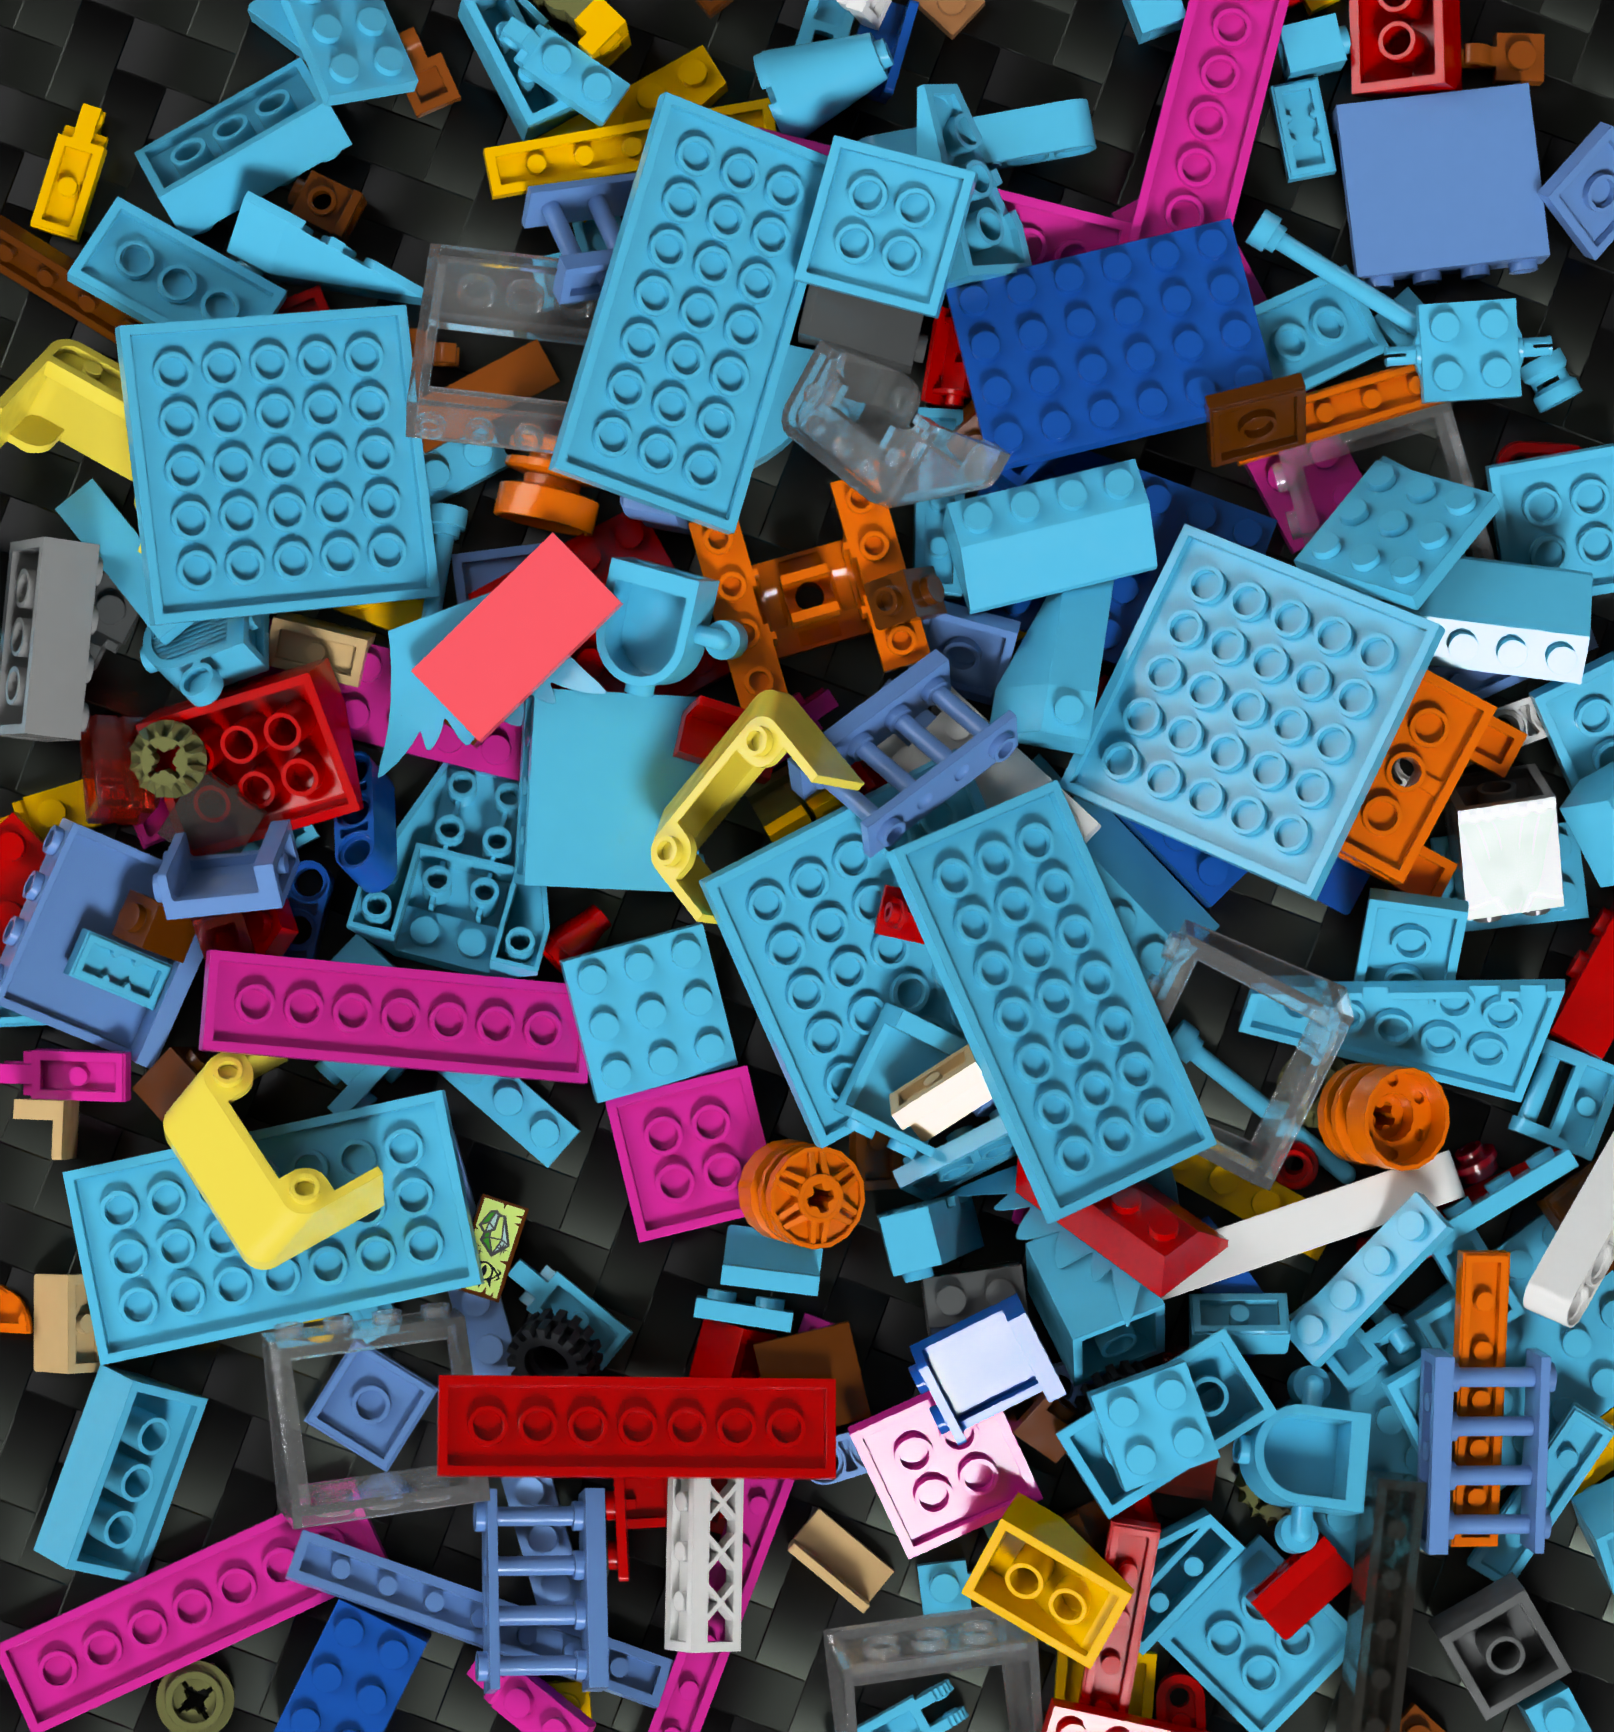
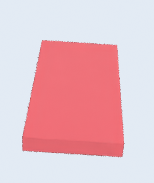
M552 532L411 672L482 743L586 642L623 603Z

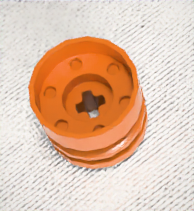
M513 431L509 441L510 446L528 453L529 456L506 455L505 464L523 473L524 479L523 481L507 480L500 482L493 513L503 519L541 530L572 536L584 533V536L592 537L600 505L596 501L581 495L580 492L582 487H597L548 470L559 433L552 431Z
M1367 1062L1348 1064L1334 1073L1322 1089L1317 1107L1319 1132L1325 1146L1338 1159L1356 1165L1378 1166L1398 1171L1419 1169L1433 1160L1445 1143L1450 1125L1449 1103L1442 1086L1429 1073L1413 1067L1387 1066Z
M793 1139L772 1141L755 1151L743 1167L738 1184L739 1205L750 1226L762 1236L812 1250L832 1247L847 1238L860 1221L865 1204L864 1181L852 1160L839 1150L829 1147L821 1149L815 1146V1144Z

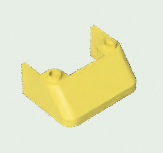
M59 339L52 342L0 397V448L8 441L24 452L43 453L49 451L60 441L133 482L119 363L75 340ZM140 544L138 552L142 554Z
M765 690L759 693L673 797L662 813L651 847V860L655 869L697 922L717 924L699 884V880L709 876L712 872L697 854V851L765 768L776 765L788 753L812 783L857 791L865 784L796 699L788 693L775 690Z
M220 1052L205 1064L169 1108L163 1120V1127L167 1143L233 1245L249 1266L260 1270L275 1268L384 1206L383 1173L378 1166L336 1190L333 1189L321 1172L312 1168H299L278 1178L232 1108L231 1103L249 1092L254 1079L287 1062L288 1058Z

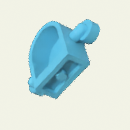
M634 557L611 558L605 586L623 605L596 631V645L599 656L607 670L618 680L626 683L625 692L642 697H653L656 685L673 684L690 675L698 666L705 648L713 658L718 660L736 659L745 652L748 646V634L742 624L734 620H719L710 625L720 583L719 580Z
M269 614L196 621L166 646L147 625L143 636V646L140 648L142 664L149 673L159 671L194 706H207L217 700L223 687L269 670Z
M1312 1365L1296 1369L1288 1378V1394L1297 1404L1276 1409L1278 1413L1235 1439L1232 1449L1234 1463H1239L1242 1476L1250 1490L1268 1504L1291 1510L1289 1515L1282 1517L1277 1522L1274 1531L1278 1546L1290 1554L1307 1552L1317 1543L1319 1532L1317 1524L1313 1520V1512L1340 1516L1364 1513L1371 1414L1322 1407V1402L1330 1393L1331 1382L1328 1374L1322 1368Z

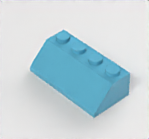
M299 57L139 149L134 154L177 230L192 237L209 231L218 221L236 211H240L247 191L262 197L279 186L289 185L300 174L317 164L334 159L352 143L332 107H325L309 69L302 58Z
M1135 459L947 503L942 528L969 615L1155 570L1158 566L1150 503Z
M1461 556L1419 610L1386 601L1390 605L1441 624L1446 629L1429 665L1581 684L1591 631L1592 572Z
M1074 796L1072 799L1102 826L1086 843V846L1150 992H1154L1201 947L1220 925L1112 812Z
M1222 1327L1169 1361L1171 1362L1179 1358L1186 1361L1218 1450L1278 1413L1225 1327ZM1093 1410L1055 1433L1079 1475L1108 1519H1111L1186 1471L1184 1470L1125 1492L1118 1482Z
M107 1365L99 1366L33 1550L65 1569L129 1582L145 1576L208 1399L139 1373Z

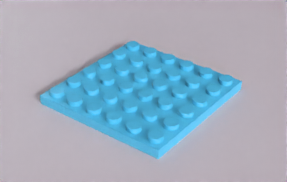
M406 305L121 325L115 328L150 626L417 600L441 596Z
M1184 524L1094 710L1090 738L1084 755L1073 754L1059 784L1066 793L1316 901L1446 629L1441 624L1196 527Z
M930 761L910 771L909 774L917 780L937 764L934 761ZM975 779L904 832L896 844L891 847H884L871 858L863 850L860 823L862 820L844 805L699 880V884L815 1146L821 1149L854 1132L845 1127L849 1117L833 1109L886 1002L902 1008L967 1041L925 944L873 933L885 884L900 888L885 853L986 810V804ZM887 783L864 796L880 808L900 792Z

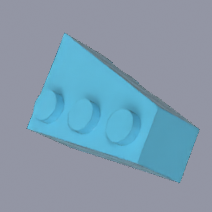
M461 0L457 16L522 141L535 138L580 114L522 74V68L513 61L517 53L499 41L500 32L512 16L533 30L540 24L548 30L551 29L556 32L548 24L549 20L528 0Z

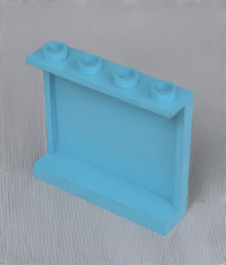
M536 689L534 696L530 695L524 701L514 883L528 886L673 892L652 863L651 847L665 807L700 766L699 764L673 757L683 711L697 697L654 694L653 697H642L620 692L589 694L575 690L553 689L556 703L550 704L535 697ZM698 849L697 854L700 856V858H701V859L703 860V862L705 863L704 855H703V854H699V849Z

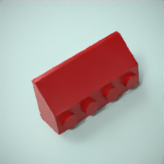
M1349 0L1352 95L1400 98L1462 90L1460 0Z
M1017 1158L1015 1192L1041 1210L1019 1158ZM1145 1180L1056 1221L1160 1298L1226 1249L1229 1241Z

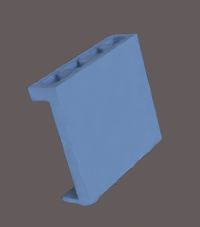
M1529 83L1335 106L1330 115L1332 132L1337 134L1354 266L1353 275L1380 291L1393 288L1394 281L1412 279L1415 286H1423L1441 282V275L1460 273L1461 280L1485 278L1490 276V270L1508 268L1511 275L1531 273L1538 270L1537 264H1542L1550 256L1544 202L1537 194L1542 184Z
M63 817L59 826L53 825L45 838L42 851L46 853L39 872L36 870L32 871L25 883L22 897L26 901L19 917L13 916L5 928L2 942L6 946L0 958V1006L109 1051H131V1060L150 1069L158 1061L221 915L201 917L202 919L183 963L142 949L111 935L130 889L155 898L152 886L153 875L158 873L163 860ZM82 928L173 965L154 1011L63 973Z

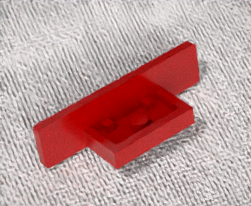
M614 1478V1491H605L607 1521L616 1520L617 1540H608L609 1570H618L619 1582L629 1581L628 1529L667 1527L668 1479Z

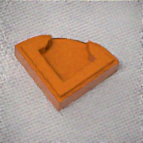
M0 1284V1332L32 1334L33 1322L26 1303L12 1289Z

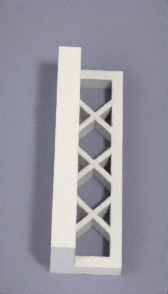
M668 1479L664 1649L686 1653L741 1651L744 1479H728V1483L719 1493L711 1485V1479ZM720 1511L727 1520V1533L717 1543L710 1535V1521ZM719 1561L726 1569V1582L716 1593L709 1584V1571ZM718 1610L725 1619V1640L708 1641V1621Z

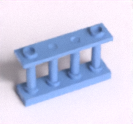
M636 172L528 186L521 222L524 229L548 226L561 253L553 286V293L559 305L599 299L620 229L615 216L624 215ZM594 219L607 249L582 253L569 223Z
M934 649L823 732L850 766L856 761L863 760L900 792L890 801L878 808L857 790L812 783L792 757H789L787 762L791 790L803 800H806L819 789H826L862 820L860 823L863 850L871 858L884 847H891L896 844L904 832L996 762L1005 761L1018 746L1017 717L1009 710L989 724L951 692L949 659L937 649ZM937 705L974 737L953 752L914 718L928 707ZM901 733L937 765L916 780L877 746L892 734Z
M1441 1348L1421 1349L1415 1544L1427 1554L1448 1555L1449 1540H1452L1457 1534H1520V1544L1534 1554H1544L1545 1539L1550 1537L1552 1529L1551 1515L1549 1510L1546 1509L1550 1392L1555 1391L1557 1384L1556 1367L1551 1362L1549 1355L1536 1348H1527L1526 1367H1459V1364L1455 1362V1357ZM1460 1387H1525L1524 1416H1458L1453 1411L1454 1392H1458ZM1458 1436H1523L1522 1465L1456 1466L1455 1462L1451 1461L1452 1441H1457ZM1457 1485H1522L1521 1514L1454 1515L1453 1510H1450V1491H1454Z
M585 1488L578 1494V1501H572L571 1506L497 1507V1489H487L481 1495V1502H474L473 1506L474 1532H482L483 1651H477L475 1656L476 1681H484V1694H494L500 1689V1676L574 1675L575 1680H582V1692L604 1691L609 1688L605 1488ZM571 1526L572 1531H579V1550H573L572 1555L498 1556V1527ZM572 1575L573 1580H580V1600H574L573 1605L499 1606V1576ZM573 1625L574 1630H581V1650H575L574 1655L500 1656L499 1626Z

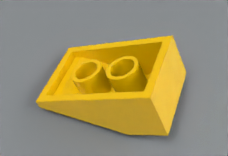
M1018 1492L1000 1519L961 1593L1091 1669L1135 1590L1062 1517Z

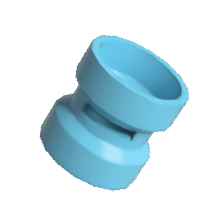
M1561 348L1553 350L1552 356H1540L1520 369L1523 382L1531 385L1535 393L1533 401L1539 413L1545 412L1583 391L1577 378L1568 374L1565 368L1567 359ZM1559 377L1560 380L1548 385L1545 388L1543 387V385Z

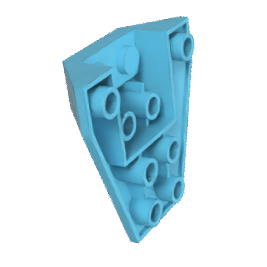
M443 762L396 828L398 868L395 879L386 889L377 893L365 892L358 885L348 918L347 928L396 957L464 974L504 978L537 976L550 931L547 886H528L514 883L519 781Z

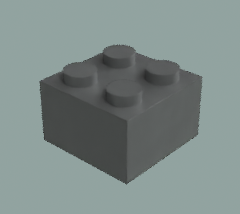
M1513 1572L1427 1620L1486 1721L1572 1672L1526 1590Z

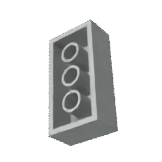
M38 537L10 542L0 641L1 737L42 742L81 740V732L85 731L89 720V707L87 703H84L86 683L90 682L94 670L93 656L89 654L91 635L97 629L99 619L98 608L94 606L95 590L103 576V560L99 557V544L51 537Z

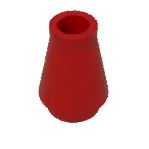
M592 904L582 913L549 931L543 955L562 973L559 960L590 952L603 933L612 925L602 911Z

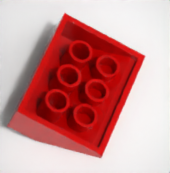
M329 658L223 689L217 700L207 706L197 707L187 700L157 709L135 725L139 734L140 730L160 720L179 721L192 728L199 735L205 746L207 767L200 784L190 793L176 799L163 797L176 832L186 833L190 852L193 856L209 855L264 839L271 821L290 819L292 830L360 811L364 808L346 704ZM178 746L166 752H162L157 748V753L161 759L155 771L158 772L171 768L176 772V767L172 761L180 747Z

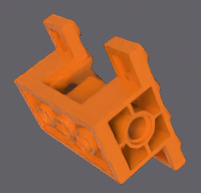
M878 469L830 483L844 532L842 540L751 565L739 520L733 534H724L694 522L688 523L702 576L720 581L713 610L715 622L719 620L737 621L743 625L748 634V646L745 652L736 659L727 660L741 708L746 709L752 700L765 690L788 693L779 663L780 659L871 633L874 636L884 673L912 666L930 653L921 620L905 622L885 630L876 629L864 590V585L867 582L906 569ZM814 587L822 593L824 601L822 605L804 610L798 606L795 597L801 589Z
M1427 670L1338 857L1402 892L1441 897L1458 864L1424 846L1469 761L1501 779L1505 778L1528 734L1494 717L1493 715L1498 707ZM1401 758L1411 762L1414 767V771L1405 787L1397 784L1391 773L1393 764Z

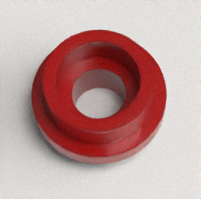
M1295 1140L1284 1142L1271 1155V1175L1276 1182L1288 1189H1301L1308 1186L1314 1181L1318 1173V1157L1315 1151L1306 1143ZM1295 1156L1303 1161L1304 1166L1298 1171H1292L1286 1166L1285 1161L1289 1157Z

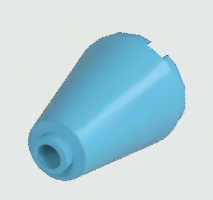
M871 32L764 50L753 56L762 90L766 89L771 102L768 106L780 132L800 138H806L889 78L887 68L894 65L885 39L875 40Z

